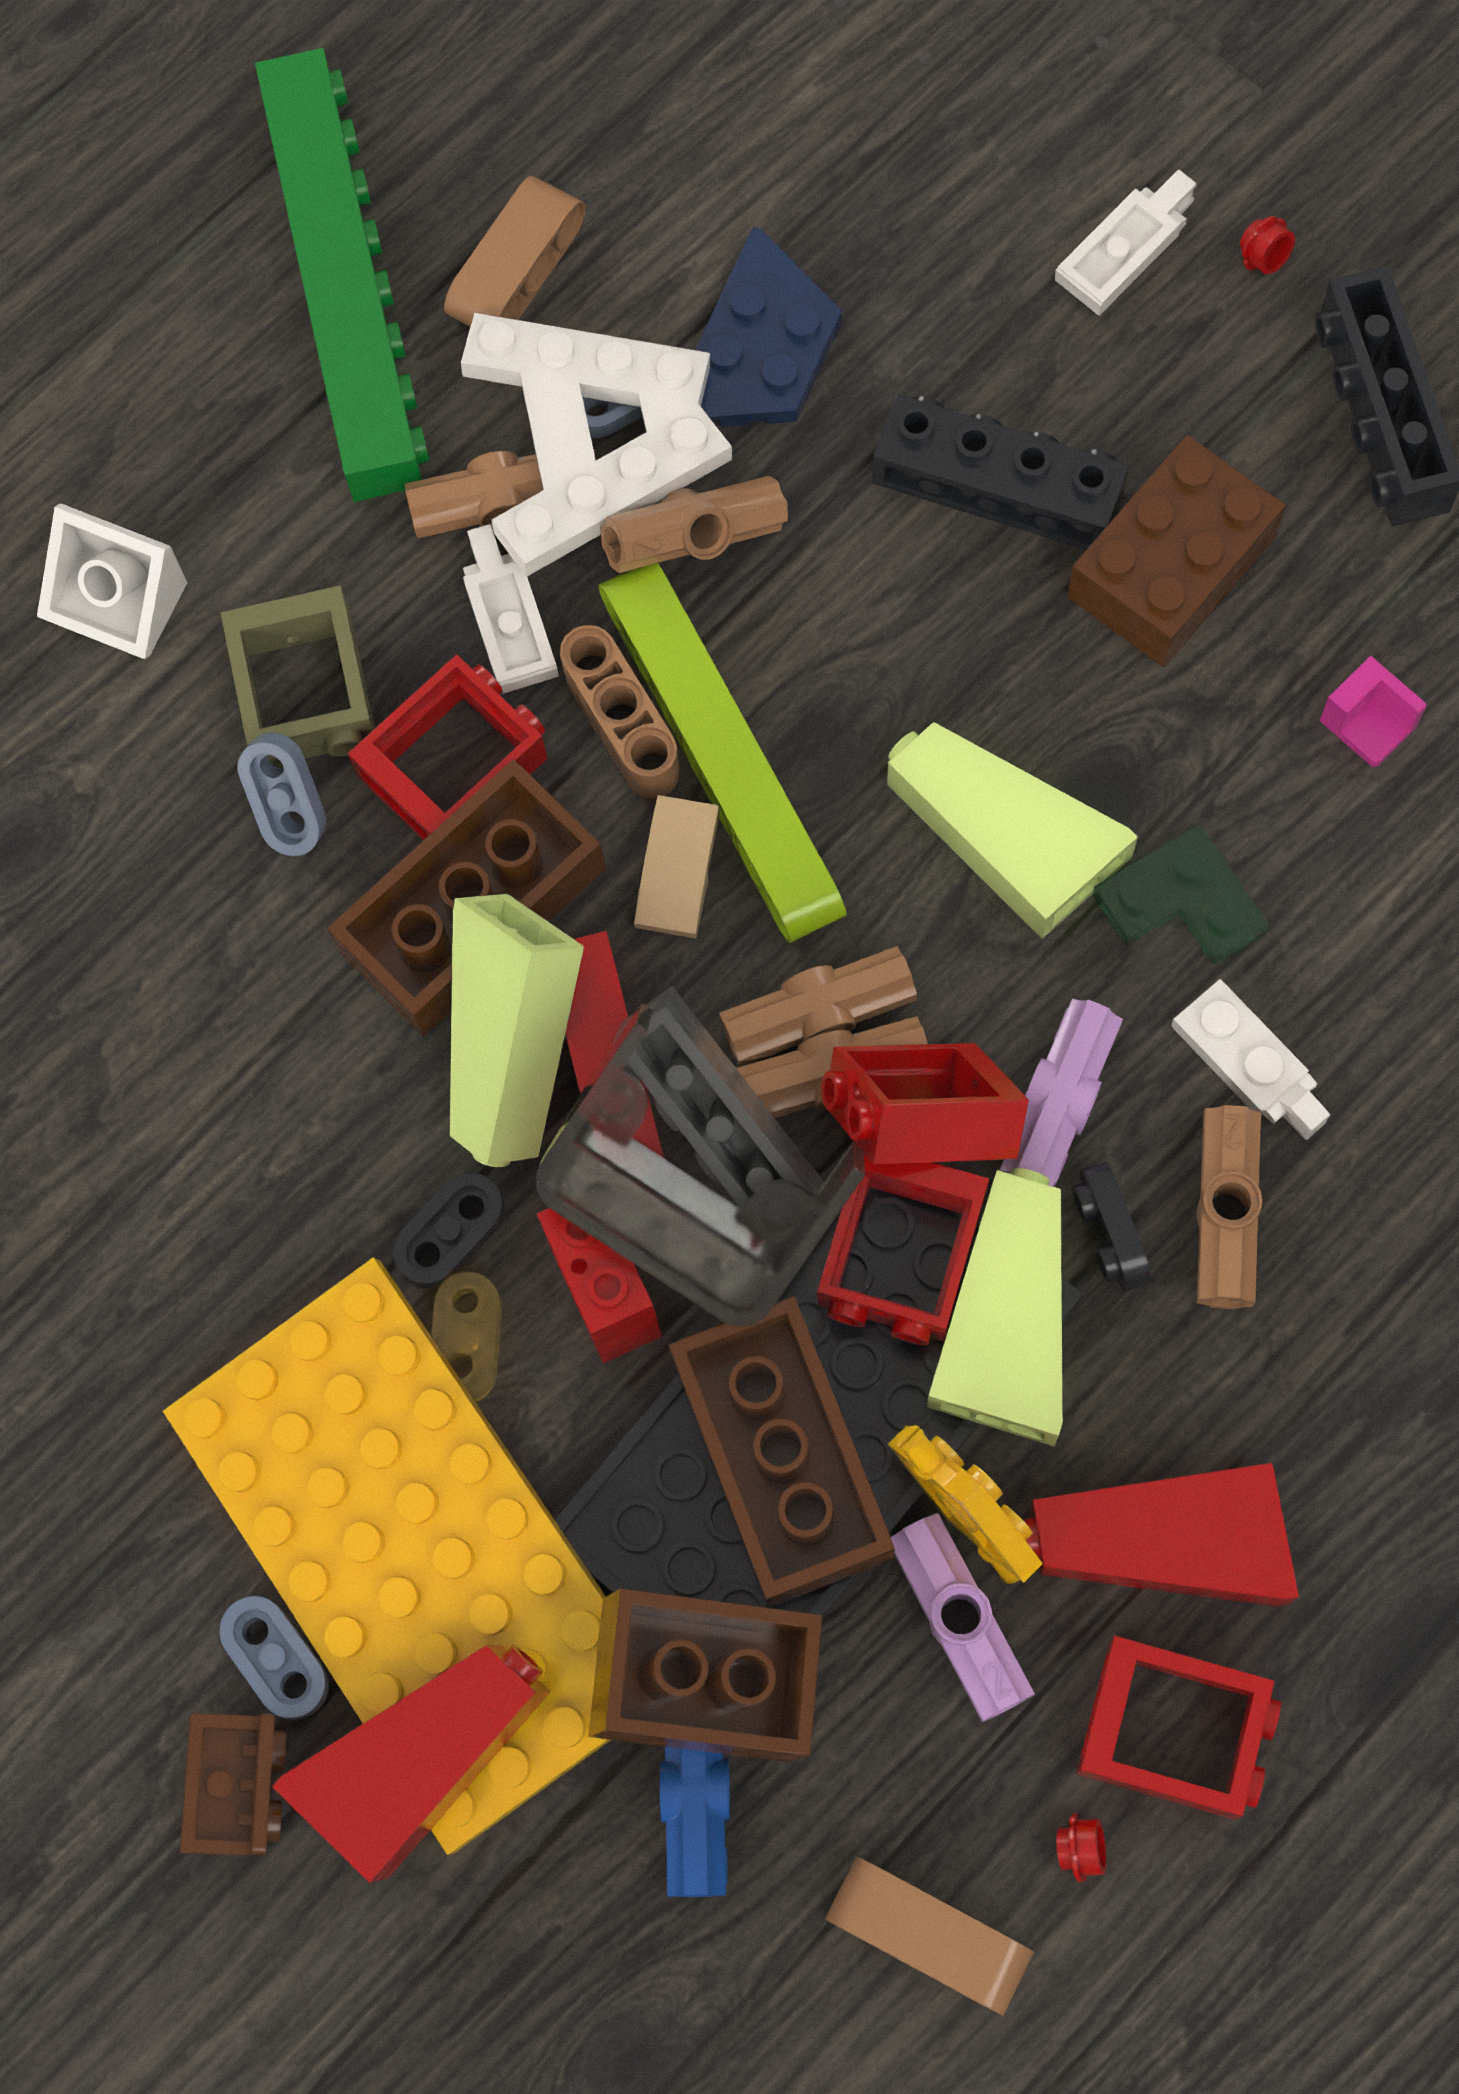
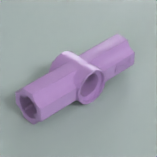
M1072 999L1056 1032L1055 1041L1047 1059L1042 1058L1026 1092L1025 1096L1029 1099L1018 1158L1004 1159L1000 1171L1010 1174L1012 1168L1029 1169L1049 1178V1186H1056L1075 1134L1081 1135L1102 1084L1098 1079L1123 1021L1110 1008L1091 1000L1080 1001Z
M939 1513L922 1518L893 1535L891 1540L895 1547L894 1556L929 1620L933 1636L942 1645L982 1723L1034 1696L1035 1694L992 1615L988 1598L977 1587ZM955 1600L967 1601L977 1610L979 1625L972 1632L964 1635L951 1632L943 1624L941 1618V1611L945 1605Z

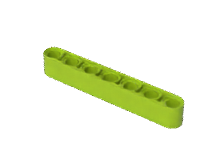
M659 563L625 571L598 584L600 595L616 629L711 804L719 805V819L786 941L790 944L847 915L846 909L834 881Z

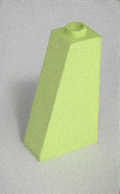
M935 722L920 735L915 731L905 735L888 755L890 761L888 762L887 785L1042 939L1133 857L1138 837L1128 827Z
M508 894L455 898L453 908L450 1137L470 1151L476 1161L492 1167H504L509 1165L511 1161L539 1156L584 949L583 945Z
M1012 1168L1010 1174L997 1170L929 1392L927 1407L1055 1446L1063 1423L1061 1189L1049 1186V1178L1029 1169Z

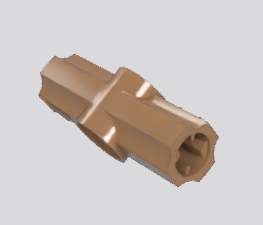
M495 451L480 455L473 459L467 465V469L404 484L417 539L475 525L482 527L491 524L493 530V518L543 491L536 454L518 458L516 454L509 451Z
M770 476L702 493H697L689 488H680L670 492L659 504L606 517L604 526L600 527L602 548L606 552L610 566L619 573L686 555H692L701 560L712 559L719 556L729 544L781 531L783 523L788 521L787 501L781 492L779 482ZM698 519L696 525L691 529L693 523Z
M898 946L835 970L832 966L828 965L807 969L786 980L782 984L781 990L725 1010L719 1014L732 1053L739 1067L800 1045L805 1040L822 1033L835 1030H849L851 1032L855 1029L858 1022L917 1001V992L904 955L901 954Z
M918 1016L853 1035L849 1030H835L822 1033L798 1045L797 1051L736 1069L774 1118L813 1106L816 1110L828 1111L822 1101L821 1083L825 1072L830 1071L833 1048L835 1046L928 1044L923 1026H921Z
M1223 1105L1216 1108H1205L1203 1112L1201 1192L1196 1211L1199 1225L1197 1303L1210 1306L1211 1308L1236 1309L1253 1307L1255 1305L1258 1215L1263 1202L1259 1188L1261 1112L1251 1110L1247 1106ZM1224 1194L1236 1197L1244 1206L1245 1216L1237 1220L1221 1217L1214 1209L1212 1199Z

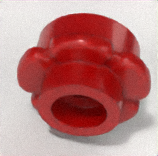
M1275 216L1267 217L1264 220L1258 219L1245 230L1240 241V248L1244 258L1243 265L1248 270L1253 271L1257 268L1264 274H1272L1286 263L1295 246V235L1287 229L1284 219L1276 218Z
M1079 1813L1071 1814L1069 1828H1058L1057 1855L1061 1870H1072L1077 1882L1086 1881L1087 1876L1104 1875L1107 1867V1851L1101 1820L1099 1818L1081 1819Z

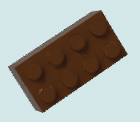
M513 759L327 929L339 953L424 1037L452 1011V944L455 898L508 894L549 922L606 869L601 843Z
M795 1296L669 1344L672 1359L768 1608L894 1559L895 1547Z

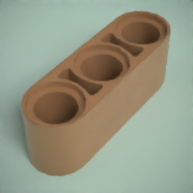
M530 175L517 188L455 277L446 295L445 313L471 327L474 313L519 320L579 232L585 216V203L536 176Z
M583 625L574 628L565 636L560 649L563 671L569 690L632 791L644 798L657 799L658 795L666 796L675 788L680 776L677 745L673 735L613 638L604 629L597 626ZM598 656L604 659L603 664L596 669L582 670L576 667L577 662L584 657ZM617 705H628L635 709L632 715L622 720H614L606 716L607 711ZM647 754H658L666 759L663 765L653 770H644L636 765L637 761Z
M857 1856L825 1917V1920L1002 2016L1005 2015L1035 1953L1015 1940Z

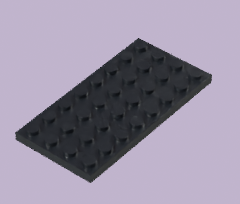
M854 1163L827 1195L825 1213L793 1235L719 1325L795 1296L889 1535H891L925 1492L889 1447L888 1443L906 1425L908 1427L917 1425L924 1431L929 1441L937 1435L957 1453L980 1423L927 1407L929 1392L945 1341L930 1338L929 1345L909 1343L890 1334L891 1326L866 1320L864 1327L850 1326L827 1316L828 1308L818 1306V1287L855 1167ZM870 1187L840 1287L934 1313L962 1213ZM982 1214L980 1215V1218H979V1222H978V1225H977V1229H976V1232H975V1236H974V1239H973V1243H972V1246H971V1250H970V1253H969V1257H968V1260H967V1264H966V1267H965V1271H964V1274H963V1278H962V1281H961V1285H960V1288H959V1292H958V1295H957V1299H956V1302H955V1306H954V1309H953V1313H954V1310H955V1307H956V1303H957V1300H958V1297H959V1293H960V1290H961V1287H962V1283H963V1280H964V1277H965V1274H966V1270H967V1267H968V1264H969V1260H970V1257H971V1254H972V1250H973V1247H974V1244H975V1240H976V1237H977V1234H978V1231H979V1227H980V1224H981V1221H982V1217H983ZM1061 1277L1063 1323L1081 1301L1083 1293ZM677 1374L555 1519V1522L592 1577L611 1593L621 1588L768 1608L679 1374ZM859 1573L770 1608L822 1615L823 1619Z

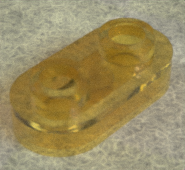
M460 1272L447 1278L436 1293L432 1338L450 1365L460 1357H467L473 1361L471 1373L459 1379L474 1401L477 1402L491 1391L496 1381L502 1304L495 1286L488 1278L475 1272ZM466 1293L476 1295L478 1297V1305L472 1312L464 1314L456 1311L455 1304L461 1295Z

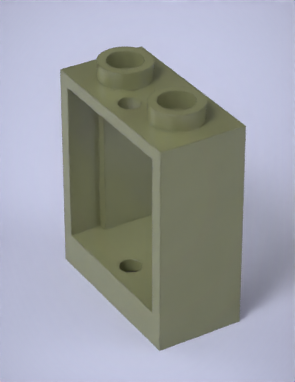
M341 585L220 612L247 746L255 737L261 734L278 733L293 740L301 749L304 758L327 753L331 756H348V753L375 729L351 613ZM336 636L351 708L263 728L249 656ZM268 755V759L273 766L284 768L278 758Z

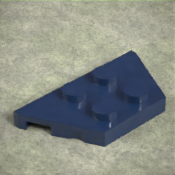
M754 226L696 348V351L710 353V369L701 408L711 421L721 420V427L745 426L752 421H764L768 424L797 422L842 323V310L762 229Z

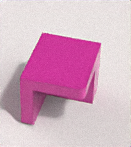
M1370 656L1328 697L1320 722L1369 765L1377 767L1417 728L1425 711L1426 703Z

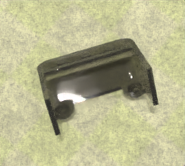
M641 1003L584 1087L543 1156L536 1173L537 1192L547 1207L718 1319L733 1326L755 1324L770 1312L864 1178V1149L852 1143L816 1195H813L792 1181L777 1179L759 1186L742 1209L726 1200L632 1138L645 1118L648 1100L646 1091L640 1081L622 1068L648 1031L653 1010Z

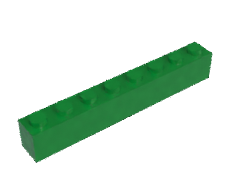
M324 48L256 62V71L342 466L353 502L406 491L404 484L422 480L419 464L430 462L422 426L410 428L407 411L416 410L418 407L410 373L398 375L395 359L406 357L398 321L386 322L384 308L393 306L394 300L387 271L375 272L372 260L373 256L382 255L383 252L375 219L363 220L361 206L371 204V199L363 168L352 170L349 156L360 154L352 118L341 120L338 106L349 104L341 69L329 71Z

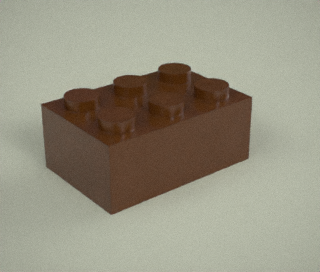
M1186 435L1072 566L1068 598L1165 668L1276 538L1286 505L1189 435Z
M618 1589L603 1598L588 1737L786 1762L810 1756L822 1615Z

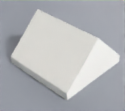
M60 503L54 508L37 617L146 659L151 655L188 582L171 546Z

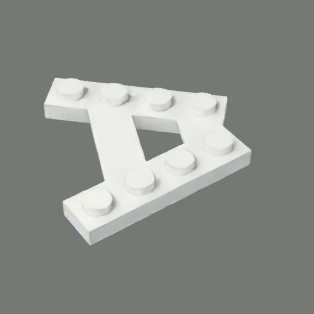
M474 313L461 360L463 377L516 385L523 388L543 491L492 519L493 533L526 577L601 535L600 527L604 526L606 517L651 506L664 499L670 492L689 485L732 460V446L701 408L710 369V353ZM582 397L641 407L646 433L602 458L595 460Z

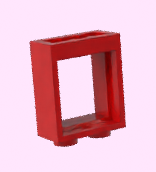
M457 654L348 753L357 777L423 841L513 759L529 774L534 772L548 759L542 737L546 731L538 718L523 705H519L514 709L500 696L503 689L487 669L479 664L472 669ZM464 699L515 749L444 813L393 762L456 704Z
M975 1043L835 1046L833 1048L830 1071L825 1072L821 1083V1096L825 1108L833 1115L873 1165L1018 1158L1029 1099Z
M860 1149L818 1287V1306L828 1308L827 1316L850 1326L864 1327L866 1320L891 1326L890 1334L909 1343L929 1345L930 1338L944 1342L987 1194L989 1178L933 1162L873 1165ZM870 1187L962 1213L934 1313L840 1287Z
M598 1186L537 1213L551 1251L603 1364L662 1337L653 1304Z
M1114 1636L1108 1644L1076 1774L1235 1820L1243 1817L1245 1806L1257 1807L1263 1788L1266 1769L1255 1765L1261 1738L1272 1741L1279 1720L1281 1701L1271 1698L1275 1681ZM1136 1665L1249 1696L1226 1793L1112 1761Z

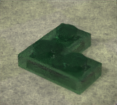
M1200 824L1094 886L1092 893L1126 945L1180 914L1214 965L1267 934L1270 927Z

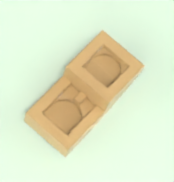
M661 795L657 796L642 871L634 921L635 928L696 939L708 886V868L720 817L719 805Z

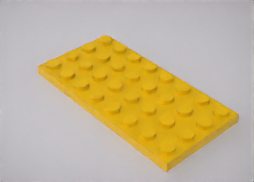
M373 1257L163 1410V1413L363 1724L485 1645H499L508 1650L514 1644L525 1651L542 1668L543 1673L538 1677V1680L550 1691L549 1695L431 1829L447 1855L459 1851L611 1741L588 1737L603 1598L606 1596L380 1260Z

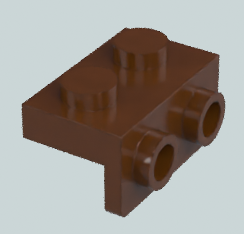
M190 1713L179 1853L263 1856L266 1854L267 1841H279L282 1802L281 1800L269 1798L271 1772H283L286 1731L274 1730L275 1714L246 1716Z

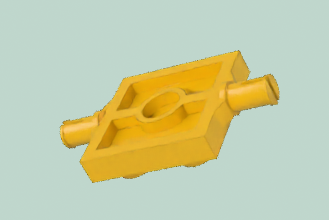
M906 1425L888 1443L889 1447L945 1519L978 1547V1554L981 1558L993 1566L1001 1580L1004 1579L1006 1584H1012L1019 1580L1024 1583L1043 1564L1026 1542L1033 1532L1007 1505H1003L1000 1508L996 1501L1003 1493L982 1469L972 1465L965 1471L962 1468L965 1465L963 1460L943 1439L936 1435L929 1441L924 1431L917 1425L909 1427Z

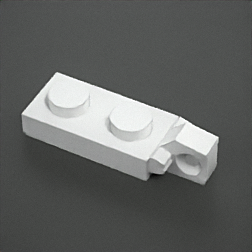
M1178 169L1155 193L1147 187L1141 192L1135 188L1058 266L1055 272V281L1100 316L1179 236V232L1186 225L1187 220L1182 214L1194 201L1192 196L1196 183Z
M491 524L467 531L477 564L463 568L465 574L463 579L495 679L503 689L501 694L558 677L556 662L528 578L510 554L500 555Z
M1221 979L1173 1019L1171 1025L1173 1029L1251 1110L1260 1111L1261 1116L1264 1115L1273 1124L1283 1116L1305 1140L1309 1139L1326 1124L1330 1114L1311 1093L1317 1083L1308 1074L1309 1070Z

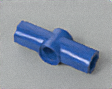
M665 1747V1760H660L661 1823H666L667 1897L726 1896L728 1880L725 1821H730L729 1759H724V1754Z

